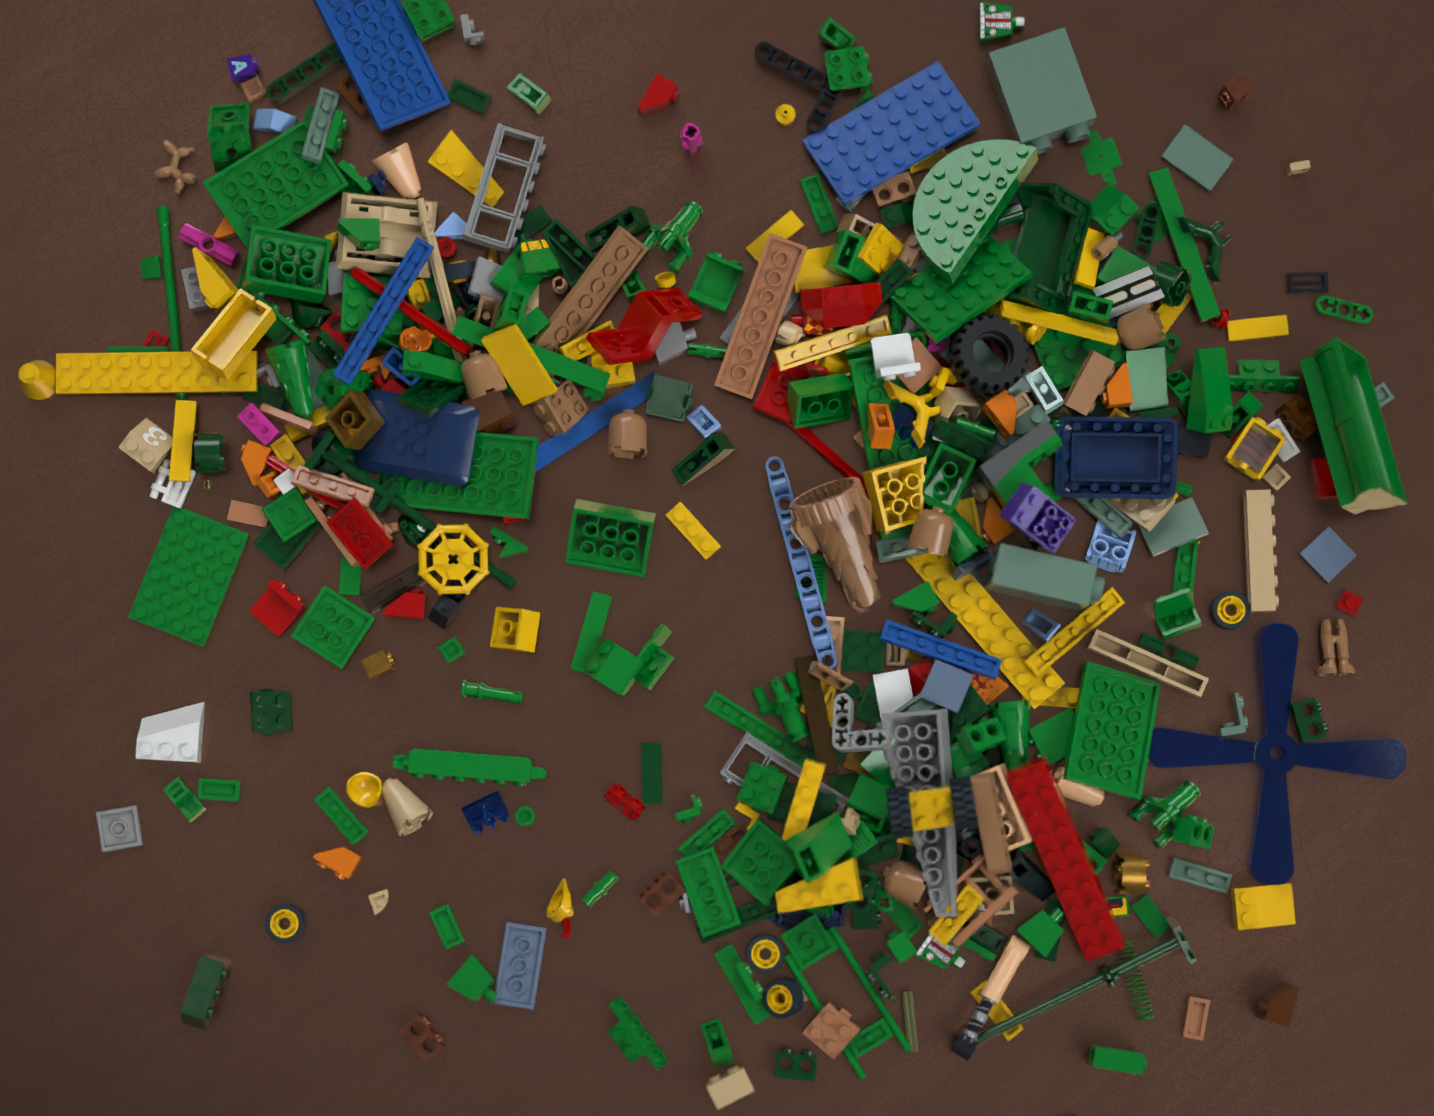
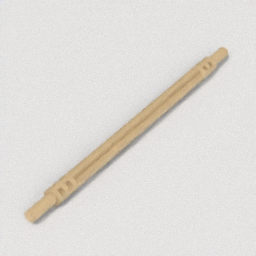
M424 198L416 199L421 218L419 222L424 241L434 246L429 260L447 330L452 333L457 317L432 220L428 216ZM453 349L455 361L464 362L467 359V355L463 356ZM466 391V392L464 393V396H465V397L467 396V399H469L468 394H467V391Z

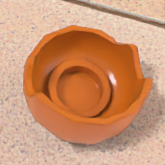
M416 326L403 330L399 336V346L403 351L426 352L432 344V336L426 328L418 329Z

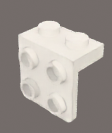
M909 333L871 339L876 379L883 378L884 381L894 380L898 375H903V378L914 377L916 372L921 371L920 362L915 363Z

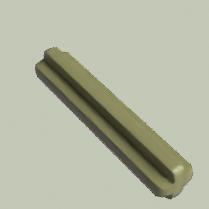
M903 991L901 996L907 1041L912 1047L908 1052L918 1051L913 992Z

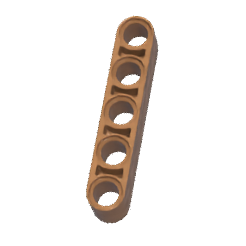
M992 772L973 775L970 778L989 874L995 875L1011 872L1012 863L994 776Z

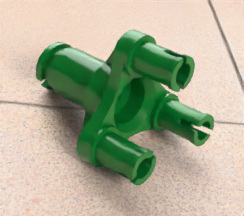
M687 200L686 206L681 208L672 221H668L664 225H651L648 229V234L641 242L649 248L646 253L650 252L657 240L660 241L656 246L658 249H661L663 246L662 252H667L670 246H672L677 253L667 266L673 272H678L684 262L693 255L688 240V233L700 218L699 215H702L704 212L701 206L692 200Z
M793 670L783 675L790 693L786 692L779 676L774 678L777 687L773 679L768 681L775 696L773 703L769 701L763 685L751 691L759 706L757 709L760 715L779 716L788 736L792 739V743L810 735L806 731L807 727L797 709L802 701L799 681Z
M1186 780L1184 785L1182 784L1168 798H1156L1145 795L1140 800L1141 803L1129 812V816L1138 823L1148 812H1153L1156 817L1149 822L1150 826L1154 825L1153 829L1157 832L1163 827L1164 830L1153 838L1152 842L1157 848L1162 849L1173 838L1177 817H1182V812L1196 800V797L1201 795V792L1192 781Z

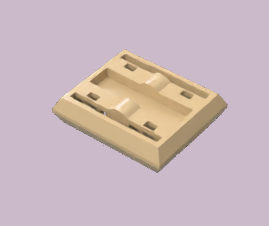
M343 192L340 218H379L380 246L379 249L373 251H356V246L339 232L336 269L353 271L355 267H359L364 272L394 275L400 263L394 262L395 258H404L416 237L424 241L419 222L421 219L420 214L418 217L410 216V213H419L416 200ZM425 201L427 213L431 217L435 231L437 202ZM359 207L368 208V212L359 211ZM347 253H352V256L357 257L358 254H362L361 257L366 258L367 255H375V260L352 258L346 256ZM429 258L417 277L431 279L432 268Z

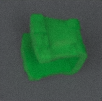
M959 742L950 745L954 778L971 777L977 773L984 772L990 767L988 759L981 752L966 758Z

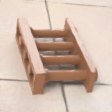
M345 473L340 474L343 479L357 483ZM312 496L306 499V504L351 566L356 568L360 565L326 523L336 513L327 515L323 510L327 504L320 499L316 500ZM369 505V508L366 509L374 521L384 526V533L392 541L394 539L391 535L393 533L392 528L387 522L383 524Z
M978 855L971 862L973 866L957 879V887L964 882L966 885L972 886L985 898L982 902L985 911L980 915L973 913L968 920L970 924L965 929L961 927L954 935L955 938L951 941L956 947L962 945L1020 892L1015 886H1005L996 875L989 874L985 863V855ZM978 868L998 889L1000 897L996 901L990 900L971 879L970 875ZM929 899L925 903L927 905L924 909L926 913L934 910L931 899Z

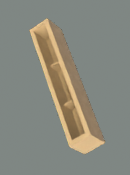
M1271 489L1246 490L1243 492L1247 601L1250 605V613L1276 611V607L1279 605L1278 595H1275L1278 577L1274 575L1277 557L1273 555V547L1276 546V536L1272 535V527L1275 526V515H1272L1271 507L1274 506V495L1271 494Z
M1098 629L1093 631L1086 647L1091 652L1195 698L1202 696L1209 680L1205 676Z

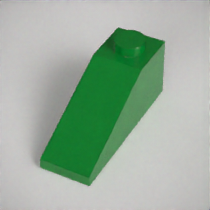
M404 350L401 376L462 383L461 365L463 362L426 352Z

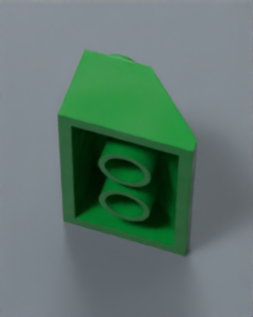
M845 373L789 382L787 401L795 429L850 419L853 385Z

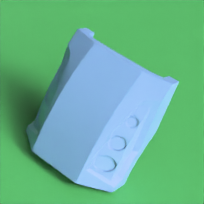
M1097 520L1085 559L1090 564L1097 565V568L1108 572H1123L1137 531L1127 530L1119 539Z

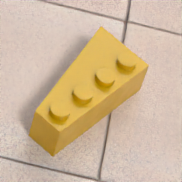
M850 859L830 868L826 874L808 884L802 880L775 892L778 913L863 900L857 859Z

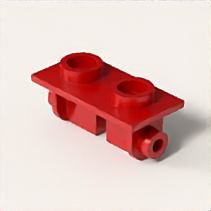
M615 782L604 794L606 801L616 809L620 804L624 805L620 812L630 820L636 821L646 809L638 798L632 797L623 786L617 785Z

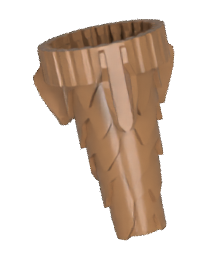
M858 477L837 479L812 488L792 500L789 504V511L792 517L789 526L791 532L810 554L816 553L817 548L819 551H822L827 565L830 568L832 567L837 582L841 581L846 597L852 607L866 608L871 606L872 603L878 600V597H881L875 581L878 577L872 564V555L869 548L870 540L868 535L871 534L872 507L870 500L866 497L860 479Z

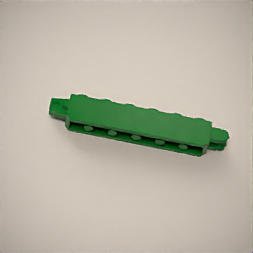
M412 749L409 754L394 755L393 768L408 771L407 773H412L414 778H424V775L427 774L433 775L432 779L445 780V776H451L453 781L465 782V778H473V782L485 783V779L494 780L493 784L505 785L506 781H513L514 786H526V783H531V779H544L547 776L545 768L532 766L531 760L525 757Z

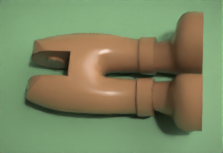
M1336 619V635L1331 633L1330 620H1322L1320 636L1323 660L1325 662L1323 666L1317 669V676H1333L1337 673L1339 676L1355 674L1354 666L1348 661L1350 658L1348 653V636L1343 619ZM1334 643H1336L1338 668L1335 664Z

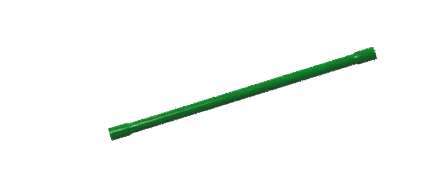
M168 206L156 207L160 233L171 352H181L169 231ZM175 393L176 400H186V393Z

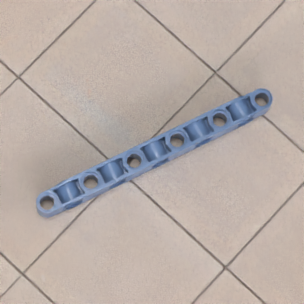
M776 456L770 457L765 464L767 480L814 653L821 664L823 657H832L833 664L828 666V668L834 669L837 663L835 647L809 552L802 545L798 549H793L790 546V542L797 539L789 527L792 521L790 508L782 510L779 507L782 501L786 500L791 503L794 500L789 478L783 461ZM770 463H779L780 469L775 472L769 469ZM809 578L812 581V585L809 588H803L800 584L802 579ZM814 617L822 619L823 624L820 627H814L811 624V620Z

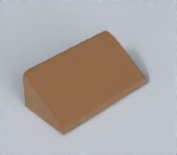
M811 662L808 673L839 691H844L852 684L853 681L820 662Z

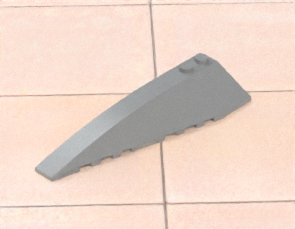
M947 709L882 713V729L898 743L884 750L895 785H906L908 796L909 792L950 787L949 779H953ZM955 822L954 826L913 831L914 837H911L912 843L914 842L917 851L916 855L923 870L924 880L927 882L928 893L936 917L957 916ZM951 905V910H952V911H951V912H945V911L949 908V906Z

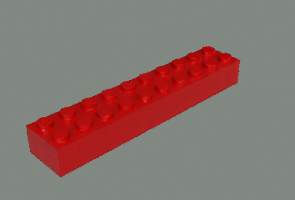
M1046 756L1008 770L1006 778L1086 962L1125 948L1126 940Z

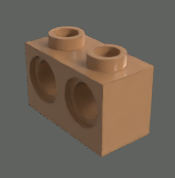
M909 171L898 174L871 190V194L877 210L898 203L912 202L916 196V190ZM905 185L908 188V192L902 194L898 191V187ZM887 192L890 198L882 200L879 197V193Z

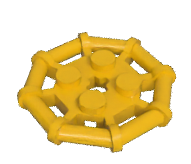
M439 523L417 545L419 572L417 574L437 591V594L440 596L441 594L469 595L470 591L486 575H489V544L483 541L467 523L465 525H440ZM444 533H461L459 539H446ZM465 534H466L478 547H475V548L471 549V548L463 541V539H464V537H465ZM440 535L443 541L435 549L429 548ZM480 550V567L474 565V553ZM426 551L433 554V566L427 568ZM450 554L452 556L458 555V564L452 563L450 565L448 563L450 560L448 556ZM472 569L478 571L466 584L464 577ZM435 570L443 578L442 583L440 584L429 572ZM447 580H460L462 586H445Z

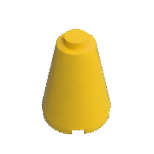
M34 360L24 364L18 374V385L21 392L34 400H45L51 397L56 391V369L50 363L43 360Z

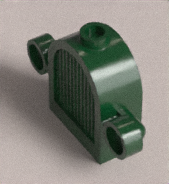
M874 681L867 686L864 692L856 683H852L845 689V693L853 700L860 699L854 712V718L876 726L881 721Z

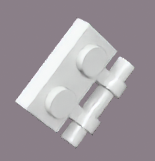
M165 459L162 466H159V474L155 483L151 485L152 491L149 496L157 499L159 492L164 493L162 502L181 509L196 471L191 469L190 482L169 481L167 488L163 487L164 480L170 473L171 462Z

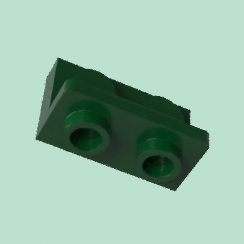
M325 330L320 332L308 345L312 353L328 369L337 367L346 353Z
M889 830L877 833L878 837L876 839L878 842L858 857L861 868L900 857L896 840L892 838V833L890 834Z

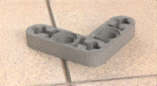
M846 693L838 694L835 697L832 727V745L835 749L845 753L880 751L890 747L892 742L891 736L884 730L853 731V699ZM844 699L848 702L844 704V711L846 713H843V707L840 705V703H843ZM847 718V725L843 728L839 727L840 719ZM838 732L843 733V738L846 740L842 746L838 744V742L842 741V735ZM865 736L867 738L866 743L863 746H858L857 740ZM881 736H883L886 739L882 741V744H880L878 741H872V738L874 740H880Z

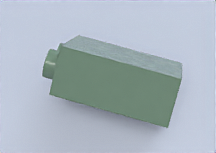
M1065 27L988 54L985 63L1013 141L1034 146L1037 149V154H1041L1053 148L1052 139L1066 135L1068 143H1072L1091 135L1089 127L1094 124L1097 115Z
M1002 543L993 550V558L990 562L985 590L1078 612L1089 606V604L1094 605L1095 601L1099 602L1101 599L1105 578L1095 576L1097 565Z

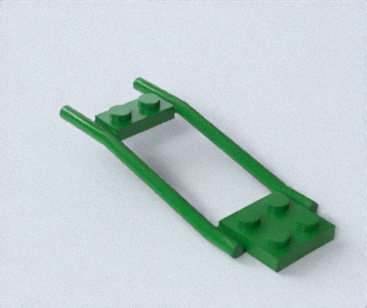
M814 914L781 935L791 954L784 957V961L818 1014L824 1007L801 971L838 948L882 1014L883 1018L857 1033L842 1050L860 1081L867 1076L858 1063L857 1058L895 1035L905 1053L912 1049L835 926L826 931L818 916Z

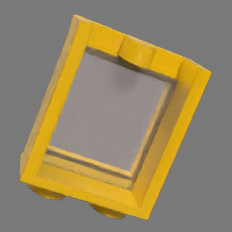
M1252 417L1248 420L1223 460L1257 482L1262 478L1286 441V438L1283 437L1284 434L1278 429L1267 427V423L1261 418Z

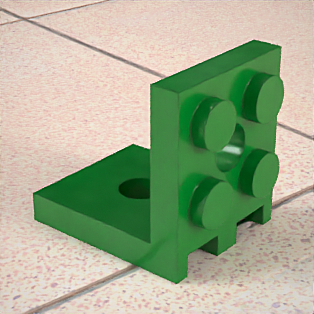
M249 102L209 106L207 134L215 172L222 171L253 151L249 133ZM233 148L237 153L229 154L227 150Z

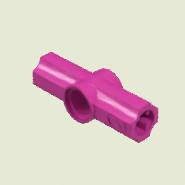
M693 123L685 124L684 129L679 132L683 150L692 154L697 152V148L700 145H703L698 126H695Z
M188 223L182 227L178 239L231 267L236 263L240 251ZM207 241L214 242L211 249L204 248Z

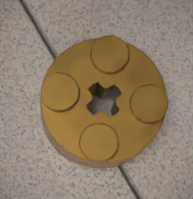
M1115 853L1114 856L1117 857V861L1112 862V882L1117 884L1118 889H1114L1116 894H1142L1144 890H1149V879L1146 878V870L1149 869L1148 857H1144L1142 853Z

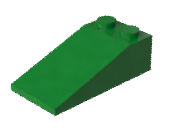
M1225 347L1196 349L1186 429L1202 433L1230 431L1233 423V404Z

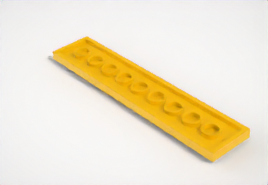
M251 351L228 380L213 372L212 368L209 369L196 361L192 352L56 353V394L257 392L258 352Z
M927 553L904 558L924 582H929L938 599L950 613L952 611L958 615L956 620L987 655L1002 659L999 670L1025 700H1030V706L1033 710L1065 684L1051 666L1036 678L1031 674L1022 662L1037 649L971 573L955 581L952 577L955 569L948 555L940 556Z

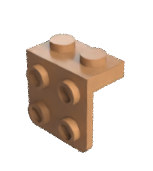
M565 380L557 386L558 390L556 393L530 403L535 414L544 425V429L550 436L565 433L589 412L571 380Z

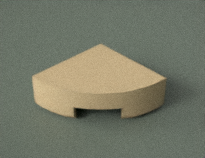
M388 888L368 895L375 915L380 913L388 903Z

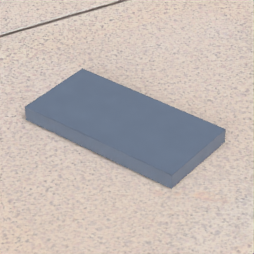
M506 922L495 988L498 996L493 1001L494 1004L534 1010L547 928Z

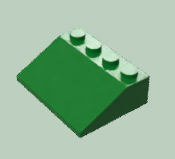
M252 225L241 289L321 304L326 295L332 240Z
M576 499L565 563L645 578L656 513Z

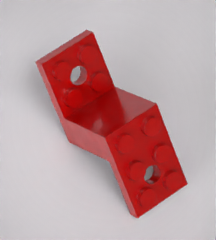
M679 287L637 292L617 329L589 332L586 340L609 365L650 360L672 323L698 320L703 313Z

